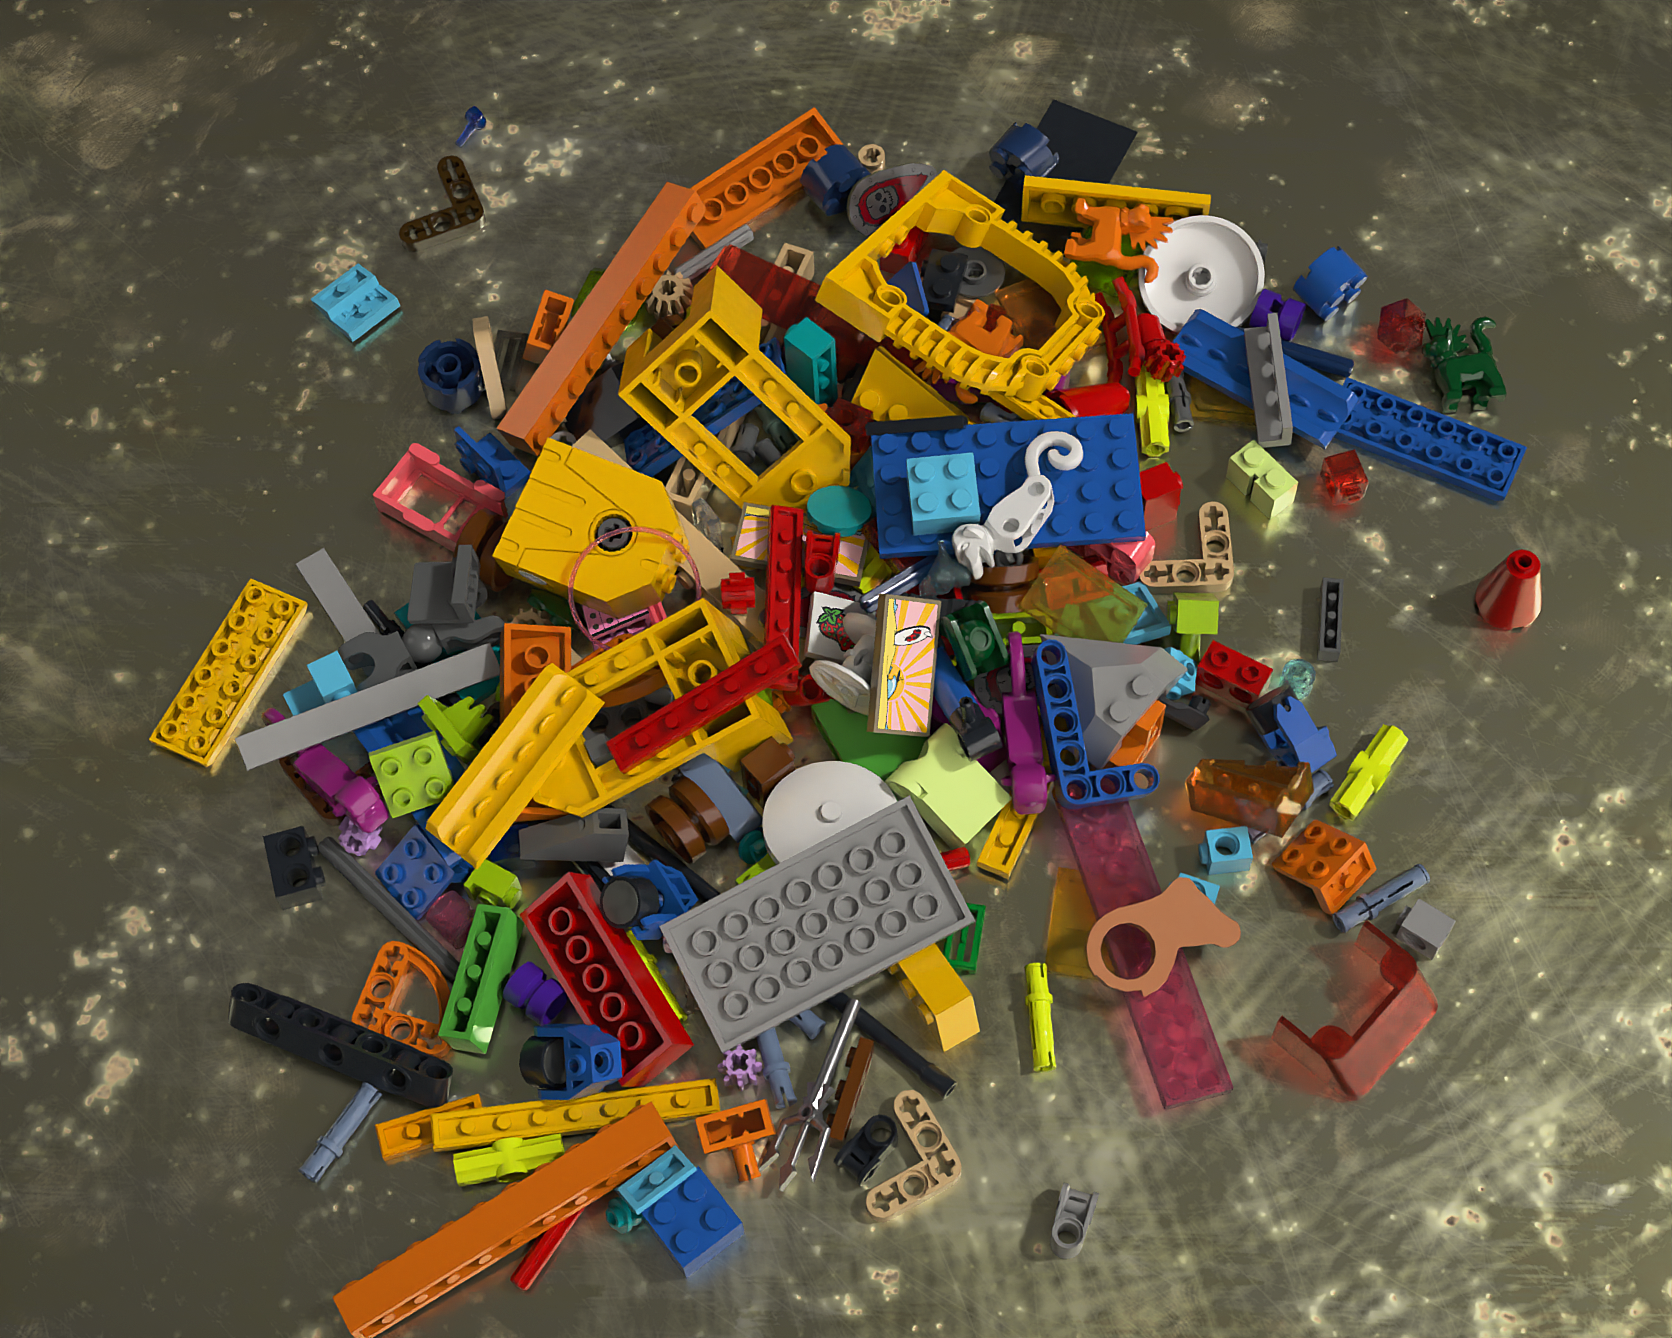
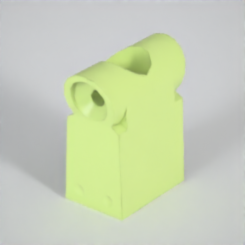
M947 723L939 727L925 741L918 759L903 762L885 780L891 791L898 796L905 798L910 795L922 818L952 850L967 844L1012 799L977 760L972 762L968 760L959 743L957 734Z

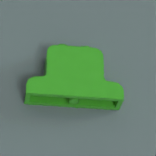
M834 699L811 706L812 720L834 759L866 768L884 782L903 762L918 759L923 745L928 737L867 732L868 716L858 712L849 714L844 705Z

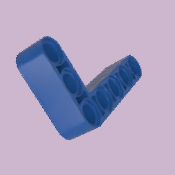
M1049 639L1043 641L1032 654L1031 666L1051 772L1055 774L1056 778L1053 781L1056 798L1060 805L1067 809H1080L1136 800L1148 796L1158 787L1160 782L1157 769L1148 763L1089 771L1065 646L1057 640ZM1041 652H1052L1056 657V664H1046L1041 658ZM1049 684L1058 685L1063 692L1062 698L1052 697L1048 693L1047 686ZM1055 717H1062L1067 720L1069 724L1067 732H1061L1055 728ZM1068 750L1072 752L1075 756V765L1068 766L1064 764L1060 758L1061 751ZM1135 773H1141L1147 778V789L1137 787L1134 782ZM1106 778L1114 783V794H1107L1101 789V779ZM1068 784H1075L1081 789V799L1074 800L1068 795Z

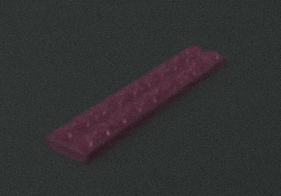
M1106 778L1101 779V789L1107 794H1114V783ZM1075 784L1067 785L1068 795L1074 800L1081 799V789ZM1053 786L1051 793L1096 920L1117 908L1143 902L1162 894L1128 801L1080 809H1067L1058 802ZM1119 924L1111 928L1104 936L1103 940L1117 977L1127 980L1134 979L1143 974L1149 966L1152 954L1150 942L1141 930L1132 925ZM1180 947L1167 981L1157 991L1146 997H1143L1139 991L1122 992L1164 1110L1229 1094L1234 1089L1184 951Z

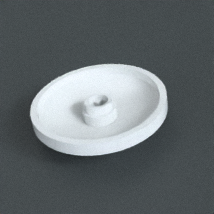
M1190 216L1167 225L1172 228L1173 232L1161 234L1168 239V243L1155 240L1158 249L1155 250L1148 244L1143 255L1155 259L1159 266L1158 277L1152 283L1147 284L1144 282L1147 270L1143 267L1139 268V291L1147 312L1158 316L1162 328L1176 336L1196 309L1205 310L1234 327L1242 326L1252 315L1264 287V264L1255 242L1239 226L1215 216Z
M822 761L803 766L784 777L775 786L766 801L762 825L767 851L777 865L896 803L897 800L891 789L880 777L856 764L841 761Z

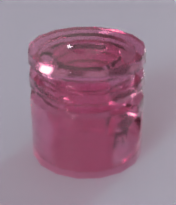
M449 891L431 906L426 915V921L443 938H446L455 949L465 947L476 910L456 891Z

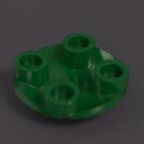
M536 588L531 590L526 601L537 610H545L552 616L549 620L555 626H569L579 633L587 627L580 612L564 597L547 590Z

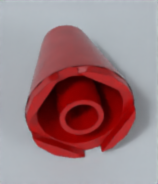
M1118 382L1053 390L1044 395L1076 417L1123 414L1128 410L1130 394L1127 388Z
M1523 549L1512 552L1479 582L1474 597L1482 619L1493 627L1502 630H1512L1517 627H1527L1538 617L1542 607L1541 564L1534 553Z

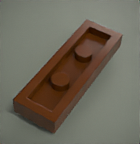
M860 1037L857 1048L851 1046L845 1067L850 1068L846 1080L840 1079L835 1094V1100L839 1101L836 1113L830 1112L826 1124L831 1129L828 1138L829 1147L840 1150L845 1145L874 1054L873 1040Z

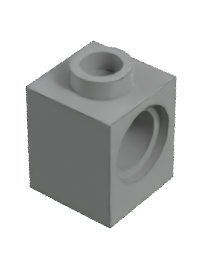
M1418 899L1413 908L1406 905L1398 917L1396 924L1401 927L1396 938L1433 960L1456 921L1421 899Z

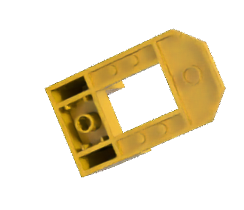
M716 265L694 286L689 317L664 340L648 328L627 348L618 395L741 509L744 502L770 507L773 504L804 509L805 512L810 495L818 489L827 486L847 487L850 484L851 437L759 350L762 308ZM734 376L801 438L759 476L751 471L691 415Z
M702 598L566 674L599 698L660 665L676 700L752 653L739 626ZM756 694L625 774L620 772L614 759L597 767L584 744L585 739L581 734L533 796V799L539 804L584 818L702 753H705L736 773L741 770L740 760L771 736L779 744L785 743L788 745L794 740L781 713Z

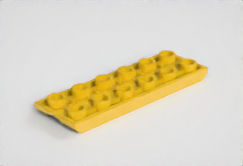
M250 578L152 733L149 741L205 767L212 765L303 619L308 605L307 602Z
M553 663L546 666L430 816L425 829L478 870L605 702Z

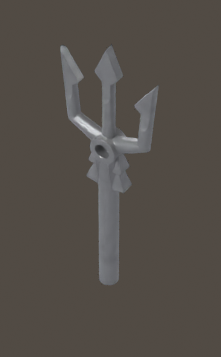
M848 998L816 1082H807V1096L803 1097V1105L799 1108L798 1113L782 1119L759 1168L760 1172L763 1171L780 1156L778 1148L788 1127L802 1124L787 1163L780 1167L779 1190L782 1192L797 1174L795 1165L810 1127H814L821 1132L814 1155L808 1158L811 1180L815 1183L831 1132L829 1126L822 1119V1111L829 1105L826 1103L828 1098L836 1091L829 1085L861 1006V1002Z

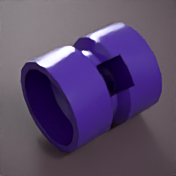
M1263 289L1254 307L1249 327H1266L1267 314L1277 313L1280 337L1291 342L1303 318L1306 304L1292 298L1284 301L1281 294Z
M526 962L520 966L511 976L503 991V998L507 1002L521 1010L526 1008V1015L540 1026L550 1024L562 1011L569 998L560 982L554 978L547 980V975L532 962Z

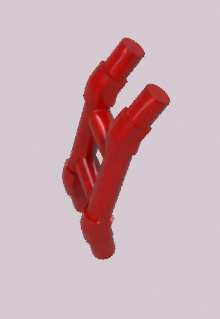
M1119 277L1112 281L1118 294L1117 298L1121 304V309L1123 310V313L1116 318L1111 307L1108 306L1103 293L1095 294V301L1105 311V316L1100 325L1103 330L1108 359L1107 383H1120L1124 371L1123 362L1120 359L1127 354H1130L1128 374L1133 377L1140 375L1141 367L1145 360V349L1142 346L1136 313V299L1132 291L1129 290L1124 277ZM1126 326L1128 339L1118 345L1116 332Z

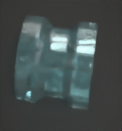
M1303 659L1290 660L1282 670L1279 687L1289 684L1299 700L1306 698L1311 693L1315 681L1316 672L1314 667Z

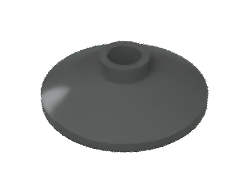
M962 246L953 251V253L968 255V265L959 295L968 298H981L994 293L1002 285L1005 278V264L1003 260L980 246L977 248Z

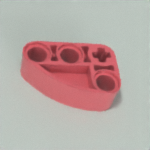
M1146 531L1145 541L1066 547L1083 558L1096 554L1106 563L1109 575L1124 585H1129L1136 582L1139 575L1153 560L1156 544L1153 537Z

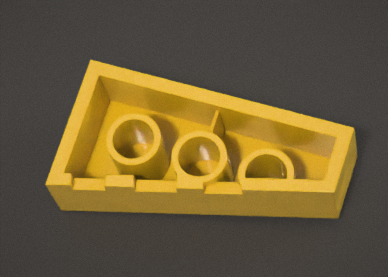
M883 346L875 348L849 408L877 421L964 415L968 418V425L977 424L938 394V391L922 381L906 365L894 358Z
M935 943L887 968L890 974H895L902 991L909 1000L911 999L943 1052L980 1032L972 994Z

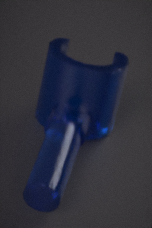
M476 106L469 108L465 114V119L469 124L455 142L459 147H462L475 129L481 130L486 126V118Z

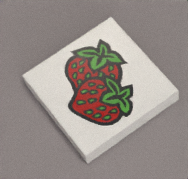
M814 591L810 597L804 656L842 665L845 661L843 658L844 653L848 649H853L856 645L844 630L843 618L847 613H859L875 619L876 611L867 614L860 608L859 602Z

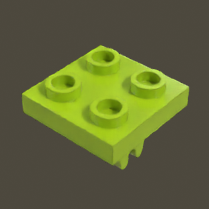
M426 695L417 703L425 713L421 716L423 721L431 730H438L444 737L440 742L452 756L457 755L465 764L469 761L473 762L482 750L477 740L493 722L494 717L491 714H487L483 718L481 717L486 711V707L482 704L469 710V707L474 703V699L470 696L448 708L431 696Z
M435 730L369 752L370 762L392 818L442 802L455 785Z

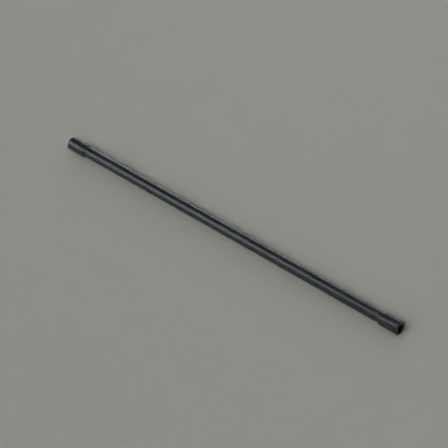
M495 716L497 723L500 724V717ZM608 804V805H606V806H604V807H602V808H615V807H614L612 804ZM627 817L628 840L652 860H657L665 866L681 871L695 895L702 901L707 902L721 894ZM841 992L827 999L826 1002L842 1014L850 997ZM860 1006L854 1024L914 1072L930 1089L943 1099H946L955 1089L957 1082L934 1063L928 1062Z

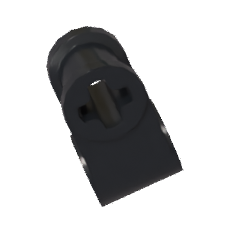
M879 1114L871 1117L859 1132L840 1149L833 1163L837 1166H844L857 1178L856 1182L860 1186L865 1185L898 1144L895 1122L886 1115ZM879 1128H886L891 1132L889 1139L883 1142L874 1140L872 1134Z

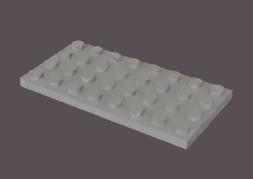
M909 795L659 927L721 1052L725 1053L976 921Z

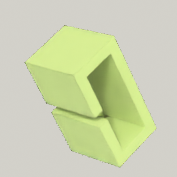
M1254 439L1229 459L1226 477L1245 496L1251 492L1253 478L1255 477L1256 480L1254 481L1250 501L1269 519H1272L1294 502L1298 481Z

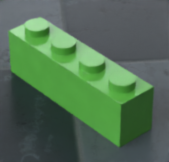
M484 904L477 905L438 1036L454 1050L486 1054L503 998V991L509 978L525 924L510 908Z

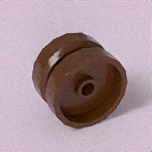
M484 508L471 517L457 541L453 558H457L458 545H472L481 564L479 579L484 582L487 588L499 592L504 590L514 579V577L507 575L492 557L508 521L505 522L504 516Z
M1023 554L1021 565H1014L1016 562H1013V566H997L995 563L993 568H990L984 562L982 563L983 575L979 579H974V576L967 568V580L977 584L968 589V600L985 601L991 613L996 614L1024 612L1038 608L1040 606V589L1037 585L1030 583L1039 577L1038 557Z
M682 776L668 787L670 798L663 795L657 796L645 806V811L651 823L669 847L682 860L691 865L706 854L705 842L717 845L730 834L724 817L708 795L690 778Z

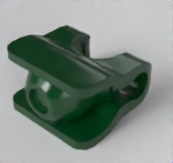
M980 601L940 618L939 635L945 636L949 640L956 656L955 667L964 682L975 679L979 674L1009 664V654L990 608L985 601Z

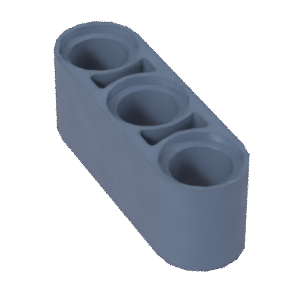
M702 753L678 766L683 775L694 781L712 800L724 817L729 827L730 835L737 843L746 834L762 825L763 817L722 764Z

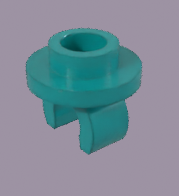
M751 831L741 840L738 854L742 861L747 864H755L768 854L761 831Z
M615 1197L608 1202V1209L606 1210L607 1222L611 1228L616 1229L619 1233L625 1234L631 1231L633 1226H637L643 1221L641 1213L637 1215L630 1211L622 1198Z

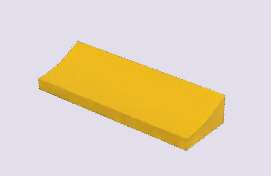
M1025 176L1021 221L1093 229L1092 226L1084 225L1077 221L1078 214L1075 212L1077 199L1083 198L1088 206L1092 207L1111 206L1120 209L1123 207L1132 209L1138 204H1145L1150 208L1149 214L1151 217L1173 218L1175 222L1190 216H1208L1211 195Z

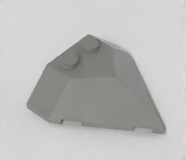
M1040 634L1042 642L1052 639L1061 642L1065 646L1087 760L1097 770H1101L1122 746V739L1162 693L1167 695L1188 671V668L1161 647ZM1045 651L1049 665H1055V655L1050 651ZM1054 684L1058 698H1062V689ZM1065 719L1066 724H1067V728H1068V730H1069V724H1068L1067 720Z

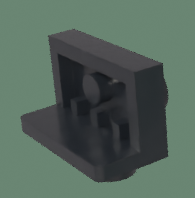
M932 248L929 260H923L920 278H923L922 286L928 308L954 313L968 265V255Z

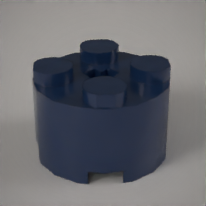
M1014 122L990 149L989 155L992 163L989 169L997 178L1002 179L1004 177L1013 183L1014 189L1020 195H1023L1025 176L1046 178L1058 165L1059 155L1057 152L1051 153L1050 149L1046 146L1050 140L1038 129L1027 123L1020 127L1017 122Z
M840 144L825 148L827 154L817 162L812 159L803 170L800 178V183L804 186L803 190L827 216L836 215L844 211L847 212L848 195L853 186L860 179L871 174L844 145Z
M455 338L456 342L447 341L441 343V340H436L425 347L418 358V374L425 397L433 406L441 410H447L450 414L461 413L465 408L477 402L485 390L478 353L470 343L459 338Z

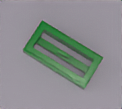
M966 903L970 912L978 913L970 962L964 961L969 926L961 929L956 960L950 959L954 933L945 938L943 955L956 972L965 970L969 971V974H976L986 905Z

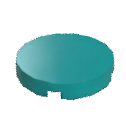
M827 486L818 489L810 495L806 514L809 523L812 525L813 522L817 526V530L823 534L834 535L838 532L841 533V537H849L855 535L857 530L861 528L864 530L868 527L871 521L872 507L869 499L854 488Z

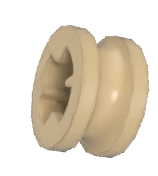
M869 144L860 149L858 154L859 162L871 174L885 168V152L880 146ZM873 157V160L877 158V161L871 163L869 159L867 162V158Z

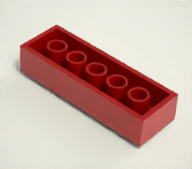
M568 872L519 915L583 1023L586 1025L595 1024L603 1033H609L620 1041L622 1078L618 1080L622 1087H644L693 1047L694 1044L624 929L610 926L603 918L600 910L601 891L591 875Z

